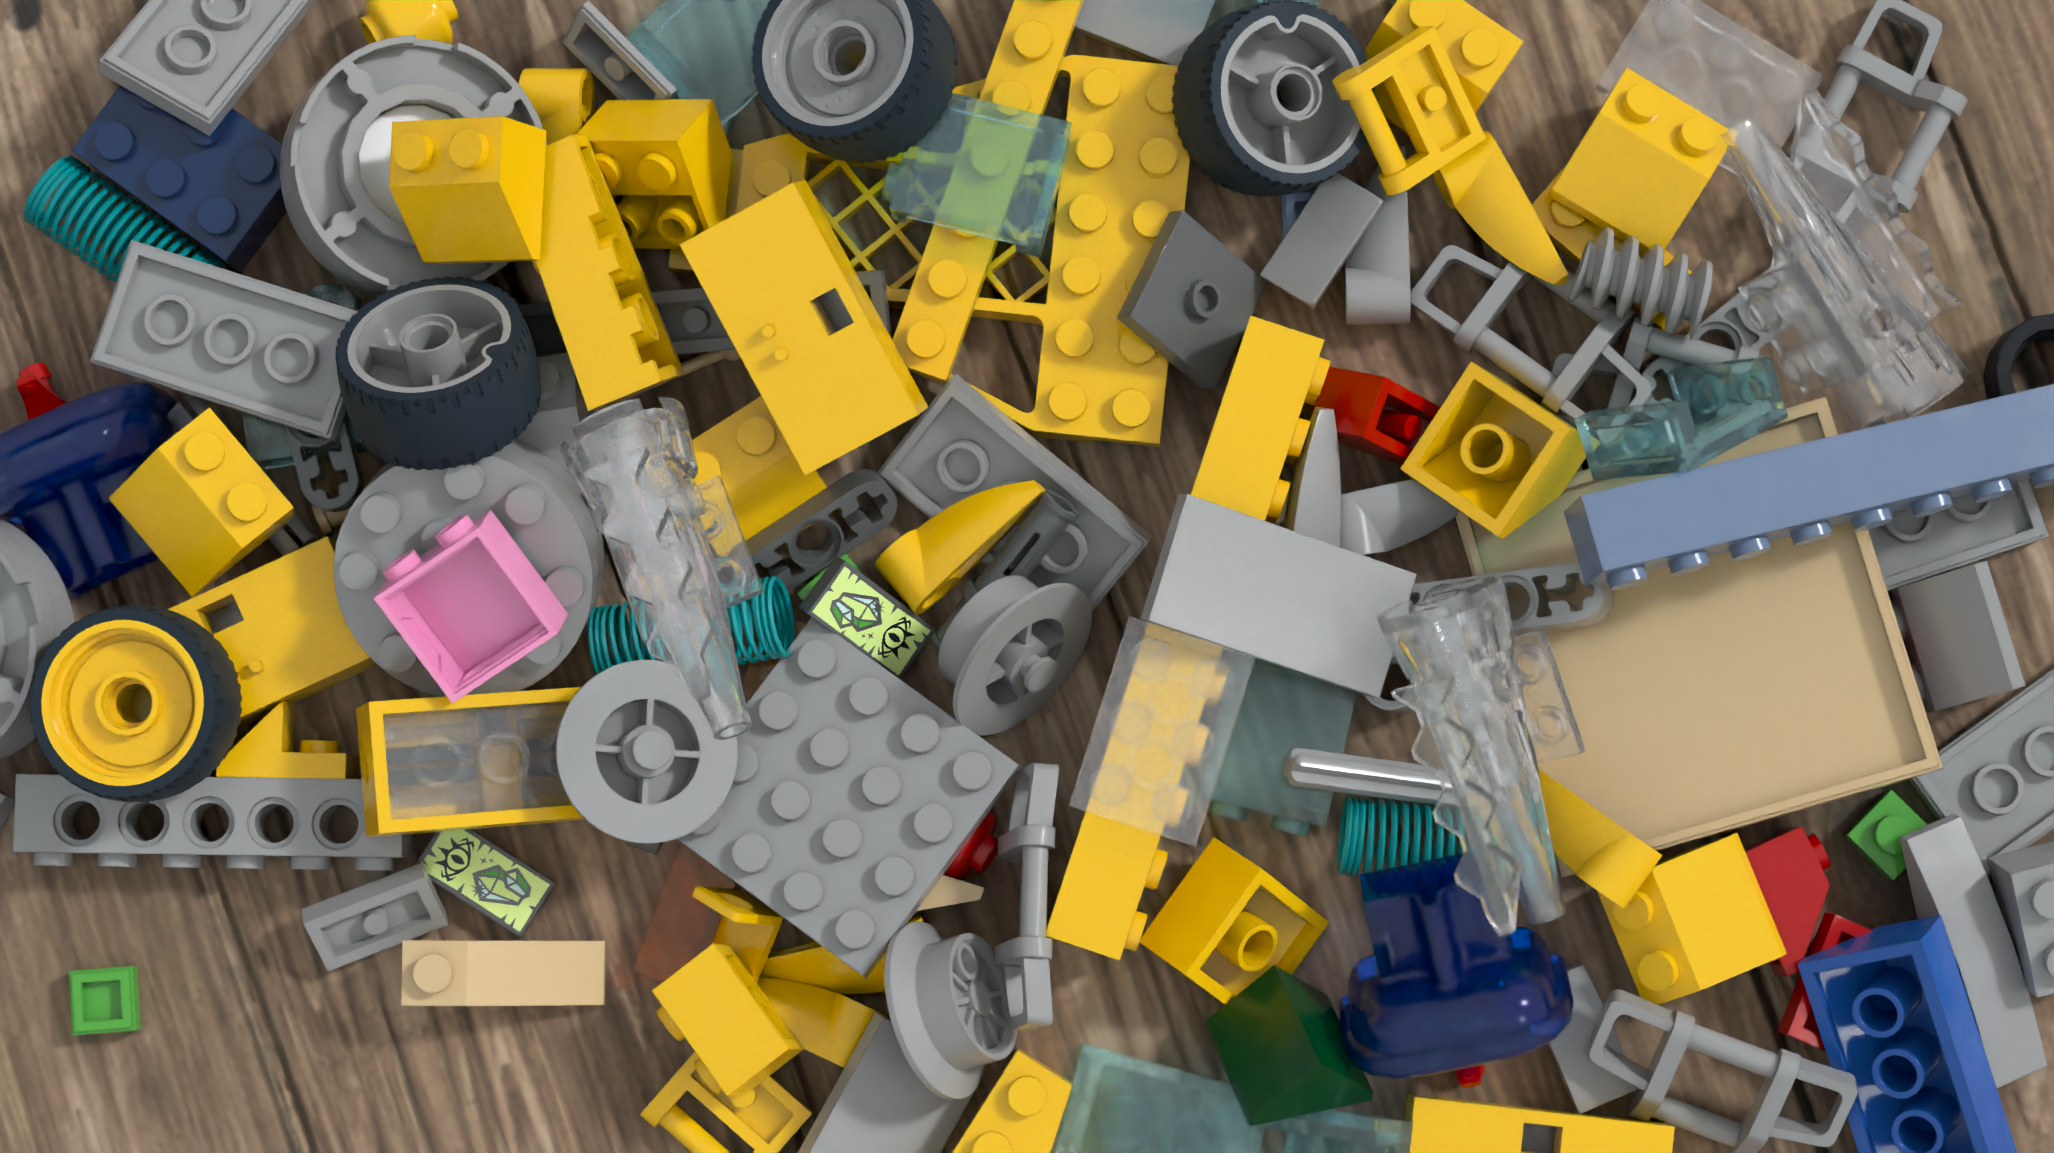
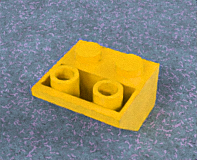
M713 99L606 100L578 131L577 134H586L596 156V161L603 173L633 248L681 249L679 244L725 220L732 152Z

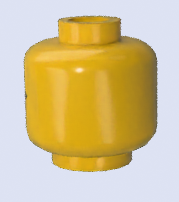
M367 0L365 3L366 15L359 18V23L368 45L383 39L407 35H416L418 39L452 44L453 32L450 23L458 20L459 16L453 0Z

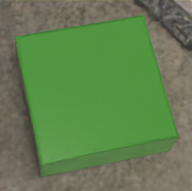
M138 966L68 971L72 1035L141 1030Z

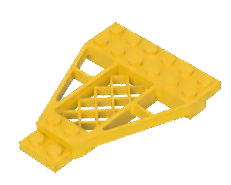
M1074 54L1063 58L1057 78H1068L1070 90L1062 158L1054 165L1026 163L1013 198L1014 201L1028 190L1049 217L1024 237H1021L1006 219L1003 230L1014 242V245L990 263L985 280L987 279L1003 300L978 297L971 316L1035 323L1042 326L1043 338L1036 402L1032 412H1022L969 384L1023 430L1031 433L1032 437L1095 443L1098 440L1159 447L1168 360L1119 321L1117 316L1169 212L1185 210L1190 157L1182 145L1181 138L1177 134L1178 129L1174 123L1175 115L1172 112V97L1174 94L1172 89L1175 84V74L1178 72L1177 65ZM986 79L955 87L952 91L953 96L947 104L948 108L967 104L964 139ZM790 133L744 145L743 150L731 149L732 160L725 219L796 181L806 179L813 192L841 170L861 196L835 217L831 216L816 196L815 198L834 233L854 256L850 261L854 270L860 266L865 271L875 270L868 260L895 238L908 252L917 265L891 286H888L886 283L889 308L904 309L910 290L903 288L914 281L922 256L903 232L929 211L937 217L940 209L938 204L942 202L948 186L946 184L933 196H930L912 173L951 177L960 151L956 154L948 155L908 150L897 154L898 156L893 158L888 157L887 160L852 163L824 155L808 147ZM810 162L829 164L808 181ZM849 166L892 171L868 190ZM901 177H904L924 203L895 224L875 198ZM1037 186L1059 188L1057 210ZM869 204L889 230L861 252L840 226ZM1055 225L1049 272L1029 245ZM670 249L668 266L670 272L695 274L682 249ZM1022 252L1042 279L1015 300L993 273L1018 253ZM1048 287L1046 304L1029 303L1030 300ZM927 378L942 387L946 385L945 383Z

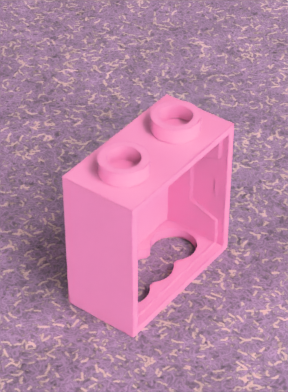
M491 509L473 522L467 514H463L453 520L434 536L439 544L422 556H419L415 549H411L394 560L382 571L386 581L373 598L452 703L557 635L568 616L567 611Z

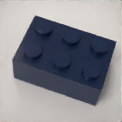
M120 85L72 149L75 154L239 273H242L287 212L280 181L282 144L233 108L213 133L208 136Z

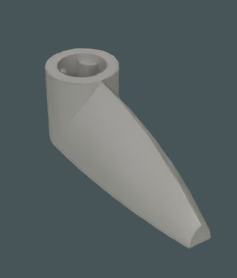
M1406 146L1399 147L1406 160ZM1379 165L1365 189L1384 200L1383 206L1345 263L1344 295L1346 325L1410 323L1411 293L1407 190L1395 195H1386L1378 179V175L1381 172Z
M1315 407L1304 445L1296 462L1285 511L1284 528L1340 547L1341 475L1334 409Z
M1415 479L1342 494L1340 547L1367 557H1373L1401 547L1433 532L1456 517L1460 510Z

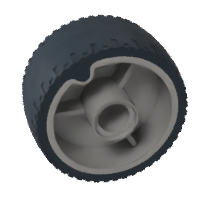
M770 0L768 2L766 10L761 14L762 18L758 21V28L753 37L754 44H752L751 49L753 51L751 62L753 63L752 73L755 76L753 78L754 83L757 86L759 96L762 98L761 100L777 122L808 147L824 155L852 163L887 160L888 157L898 156L897 154L904 153L911 146L917 145L918 141L924 139L927 136L926 134L934 129L937 121H940L943 117L941 115L948 108L947 104L953 96V89H955L958 59L951 28L933 0Z
M1292 0L1262 2L1243 7L1223 16L1201 32L1188 46L1187 51L1182 56V61L1177 67L1178 72L1174 77L1172 112L1175 115L1174 123L1178 129L1177 134L1181 138L1182 145L1187 150L1188 156L1194 160L1198 168H1201L1203 174L1212 178V181L1221 184L1222 187L1228 188L1233 192H1239L1244 195H1288L1324 183L1343 171L1352 163L1353 158L1358 156L1361 151L1360 149L1366 143V137L1349 101L1340 100L1332 82L1340 73L1366 62V52L1361 48L1359 40L1353 36L1354 33L1345 27L1346 25L1342 21L1337 20V17L1333 14L1330 15L1327 13L1328 11L1317 8L1318 6L1313 4L1308 5L1306 2ZM1375 86L1374 88H1372V91H1373L1374 95H1375L1376 86ZM1277 89L1280 92L1283 105L1278 101Z
M437 277L429 280L423 279L419 282L414 281L408 285H401L394 290L391 289L385 294L377 296L375 300L369 301L366 306L361 307L358 313L353 315L351 320L345 324V328L341 331L340 338L337 340L335 357L338 382L351 423L361 442L368 448L369 452L375 454L379 459L382 458L386 463H392L394 466H403L406 469L414 468L415 470H443L480 461L484 457L493 455L492 453L496 451L499 452L504 446L511 444L515 438L517 439L521 435L520 433L527 429V425L533 421V416L536 415L537 407L540 405L541 384L538 360L534 343L522 312L508 293L503 292L499 287H494L493 284H487L481 280L476 281L472 278L464 279L462 277Z

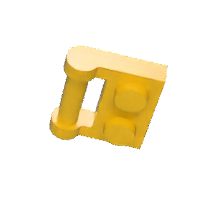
M1420 26L1363 64L1352 67L1333 79L1332 83L1340 100L1349 101L1380 166L1381 172L1378 175V179L1385 194L1388 196L1410 189L1486 139L1435 26ZM1381 82H1384L1417 152L1406 160L1372 91V88Z
M694 1052L648 1104L640 1116L654 1128L660 1124L692 1153H731L677 1105L682 1096L689 1091L754 1149L753 1153H779L813 1114V1111L772 1075L744 1096H726L723 1090L717 1094L706 1085L698 1074L694 1062L699 1059V1056Z

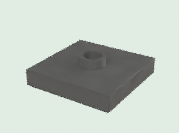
M1184 210L1169 212L1117 319L1201 389L1217 388L1267 282Z

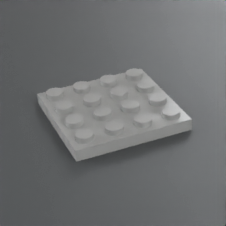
M811 617L787 649V651L789 649L793 651L790 657H783V659L778 661L733 722L738 742V762L735 778L725 801L707 822L691 833L677 838V840L867 979L887 952L892 936L909 922L1021 768L1019 764L966 726L961 725L934 703Z

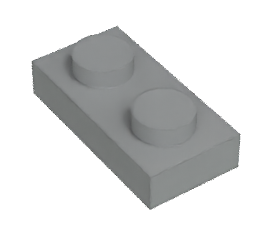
M423 863L301 909L303 925L327 971L402 943V940H411L448 925L444 905Z

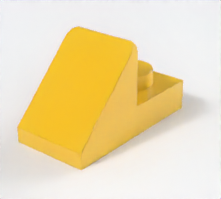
M282 701L227 753L225 759L216 768V777L356 779L357 756L339 753V741L301 740L300 752H294L295 704Z

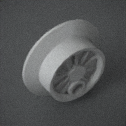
M1019 575L1000 578L976 593L961 608L951 622L943 637L938 655L940 672L955 686L953 712L956 720L977 735H993L1019 724L1043 706L1067 679L1085 648L1092 625V607L1088 596L1081 589L1069 583H1054L1038 588L1030 580Z
M628 661L617 664L595 675L571 699L564 711L557 732V771L562 787L571 804L595 828L609 836L627 842L641 844L667 842L696 830L707 822L723 804L731 789L737 770V735L733 720L723 700L701 677L686 668L665 661Z
M916 921L900 928L892 936L887 948L884 982L888 1011L901 1050L917 1077L937 1096L955 1101L970 1096L977 1089L983 1076L985 1064L1002 1060L1011 1053L1016 1041L1017 1030H1009L1007 1025L1002 970L994 967L995 952L991 946L976 934L963 933L947 938L932 925Z

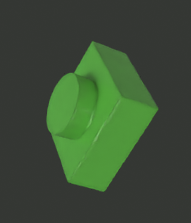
M1891 789L1886 790L1842 836L1889 881L1894 880L1906 868L1899 837L1927 824Z

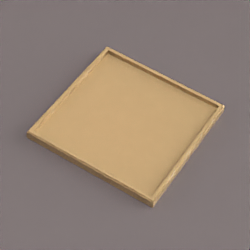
M1827 398L1816 399L1577 472L1560 497L1504 539L1497 537L1469 516L1459 511L1456 521L1472 575L1478 576L1568 563L1579 564L1563 511L1581 495L1838 435ZM1852 522L1830 527L1832 531L1830 537L1807 545L1794 546L1792 538L1789 537L1770 542V551L1744 560L1733 561L1731 552L1708 557L1710 565L1682 575L1672 576L1669 566L1647 571L1649 578L1647 581L1628 588L1612 590V606L1608 614L1600 622L1590 626L1492 639L1527 760L1657 852L1943 770L1869 531L1855 532ZM1580 579L1576 580L1575 591L1566 594L1555 595L1546 590L1547 582L1542 584L1549 602L1568 601L1577 606L1579 611L1583 610V599L1594 595V589L1582 584ZM1517 586L1509 589L1503 595L1500 608L1507 620H1516L1526 614L1530 606L1528 591L1524 587ZM1549 608V609H1548V616H1551V615H1552V611H1551L1550 608ZM1556 855L1562 878L1576 875Z

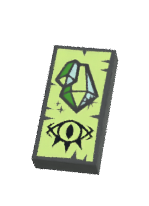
M838 556L834 558L799 606L810 617L834 634L842 637L899 679L936 630Z
M474 829L436 832L415 864L423 863L431 881L520 938L524 937L558 884Z

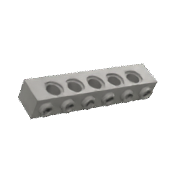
M16 774L13 852L33 853V865L73 866V853L98 854L97 866L137 867V854L162 855V867L201 868V855L226 856V868L265 869L266 856L291 857L290 869L329 870L330 857L355 858V870L394 871V858H412V834L366 838L361 779L206 777L192 788L172 797L149 802H122L101 798L71 784L61 775ZM90 803L97 809L100 823L97 831L91 837L83 839L74 828V816L81 806ZM155 804L164 815V827L157 837L147 840L140 834L137 820L140 812L146 806ZM214 805H219L228 815L229 826L223 837L216 841H211L202 831L201 820L207 809ZM278 806L286 807L292 814L294 822L291 834L281 842L273 841L265 830L267 815ZM347 806L357 816L358 829L351 840L339 843L330 834L329 820L337 809Z

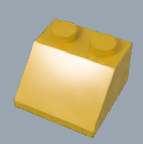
M1397 0L1366 46L1365 52L1366 58L1369 60L1420 26H1435L1476 114L1514 60L1524 41L1464 0ZM1381 82L1376 86L1375 95L1385 119L1408 135L1384 82Z
M1626 68L1602 104L1548 196L1603 229L1606 227L1612 228L1614 236L1623 241L1630 235L1638 237L1639 251L1644 254L1655 243L1662 245L1664 252L1710 180L1736 133L1629 68Z
M504 116L392 122L389 189L424 263L454 264L540 261L547 130Z
M1470 362L1400 469L1497 537L1504 539L1561 496L1596 442L1498 376Z
M762 396L658 462L726 567L728 559L736 547L827 488L816 470L807 475L803 474ZM815 523L809 524L806 527H804L799 532V534L808 529L809 527H811L812 525H814Z
M210 407L158 447L109 497L111 503L192 598L197 596L294 518V507Z
M1738 833L1658 861L1625 909L1598 892L1640 998L1657 1005L1701 991L1787 954Z
M1213 837L1161 911L1156 915L1151 925L1141 937L1140 943L1225 1005L1273 965L1292 975L1330 922L1262 868Z

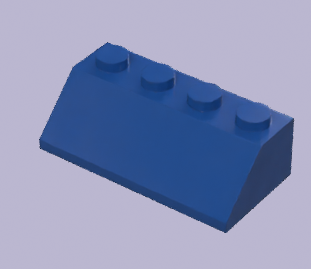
M1942 915L1880 926L1868 933L1853 937L1833 947L1805 957L1797 963L1830 1066L1848 1072L1856 1078L1857 1097L1847 1118L1859 1153H2017Z

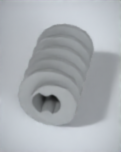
M1606 227L1593 242L1590 239L1587 241L1571 285L1568 301L1574 302L1587 287L1591 289L1592 309L1599 310L1611 295L1616 297V317L1623 319L1634 304L1640 305L1641 325L1647 327L1658 312L1665 313V333L1672 335L1681 322L1686 320L1689 321L1690 340H1692L1711 292L1713 265L1711 261L1703 260L1691 274H1688L1687 253L1680 251L1664 266L1663 247L1657 243L1653 244L1644 256L1640 258L1638 237L1633 235L1628 236L1616 250L1614 249V231L1612 228Z

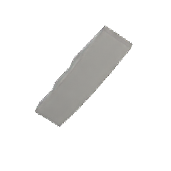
M1952 814L1900 836L1917 919L1942 915L1996 1087L1999 1088L2048 1066L2032 1001L2013 941L1988 876L1961 817Z

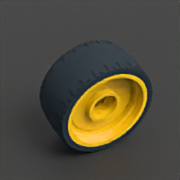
M123 605L110 607L80 618L79 621L70 624L45 650V655L39 661V666L34 673V681L31 684L32 692L29 698L31 699V705L29 706L32 716L31 724L34 726V736L38 740L39 747L43 749L45 758L49 760L53 768L58 770L62 777L78 788L98 797L114 801L149 802L165 799L180 794L203 781L220 765L227 756V751L231 749L234 738H236L238 733L236 731L241 721L240 714H242L240 703L242 702V696L240 692L241 686L237 680L238 674L221 643L209 631L190 618L174 611L154 606ZM142 687H146L152 697V709L148 718L144 721L139 720L132 709L133 697Z

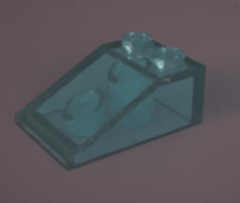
M1082 1043L1072 1089L1067 1101L1054 1153H1259L1266 1123L1249 1126L1229 1081Z

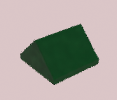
M1275 965L1206 1021L1207 1033L1249 1126L1372 1101L1374 1092L1328 996Z

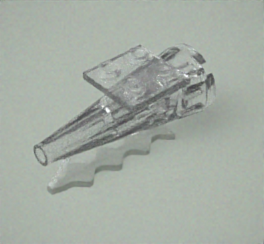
M1814 89L1800 99L1790 159L1764 130L1754 114L1722 133L1721 137L1731 153L1773 249L1770 272L1745 282L1738 287V290L1745 299L1744 308L1752 324L1761 332L1767 333L1771 338L1773 346L1779 353V366L1786 378L1792 384L1800 387L1804 395L1833 386L1852 431L1886 424L1885 418L1888 416L1892 421L1905 415L1908 418L1914 417L1959 387L1965 381L1963 377L1970 375V372L1961 358L1931 325L1929 320L1943 311L1954 308L1962 302V299L1940 283L1933 271L1932 253L1927 243L1907 230L1899 217L1897 195L1891 187L1873 176L1865 163L1862 139L1855 131L1838 120L1832 108L1820 93Z
M658 397L662 408L643 409L640 398L608 406L586 417L572 428L576 441L569 445L563 440L560 446L564 462L591 510L606 514L601 517L602 530L642 641L646 644L649 654L654 658L676 666L681 681L699 704L710 724L715 739L726 740L737 737L752 727V721L746 706L727 609L764 593V589L727 490L719 475L698 485L694 481L698 473V466L689 427V419L681 402L670 397Z
M1494 575L1462 581L1431 591V597L1413 605L1411 599L1382 612L1377 616V620L1406 679H1410L1412 683L1410 686L1395 689L1391 694L1393 698L1416 712L1421 725V729L1411 749L1413 758L1436 773L1442 787V793L1432 812L1434 820L1459 837L1464 851L1453 874L1456 884L1480 899L1486 917L1497 935L1501 937L1511 935L1516 931L1518 900H1520L1525 910L1529 924L1532 925L1554 920L1567 912L1562 899L1537 764L1579 755L1586 751L1545 628L1514 635L1503 579L1501 576L1495 579Z

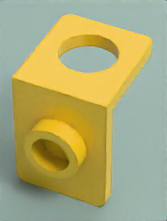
M695 886L692 897L722 915L711 944L730 945L750 975L758 983L783 917L739 889Z

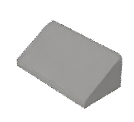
M589 0L582 4L562 42L619 100L679 99L678 90Z
M1336 174L1329 180L1321 183L1260 276L1313 311L1383 206L1384 200L1340 174Z

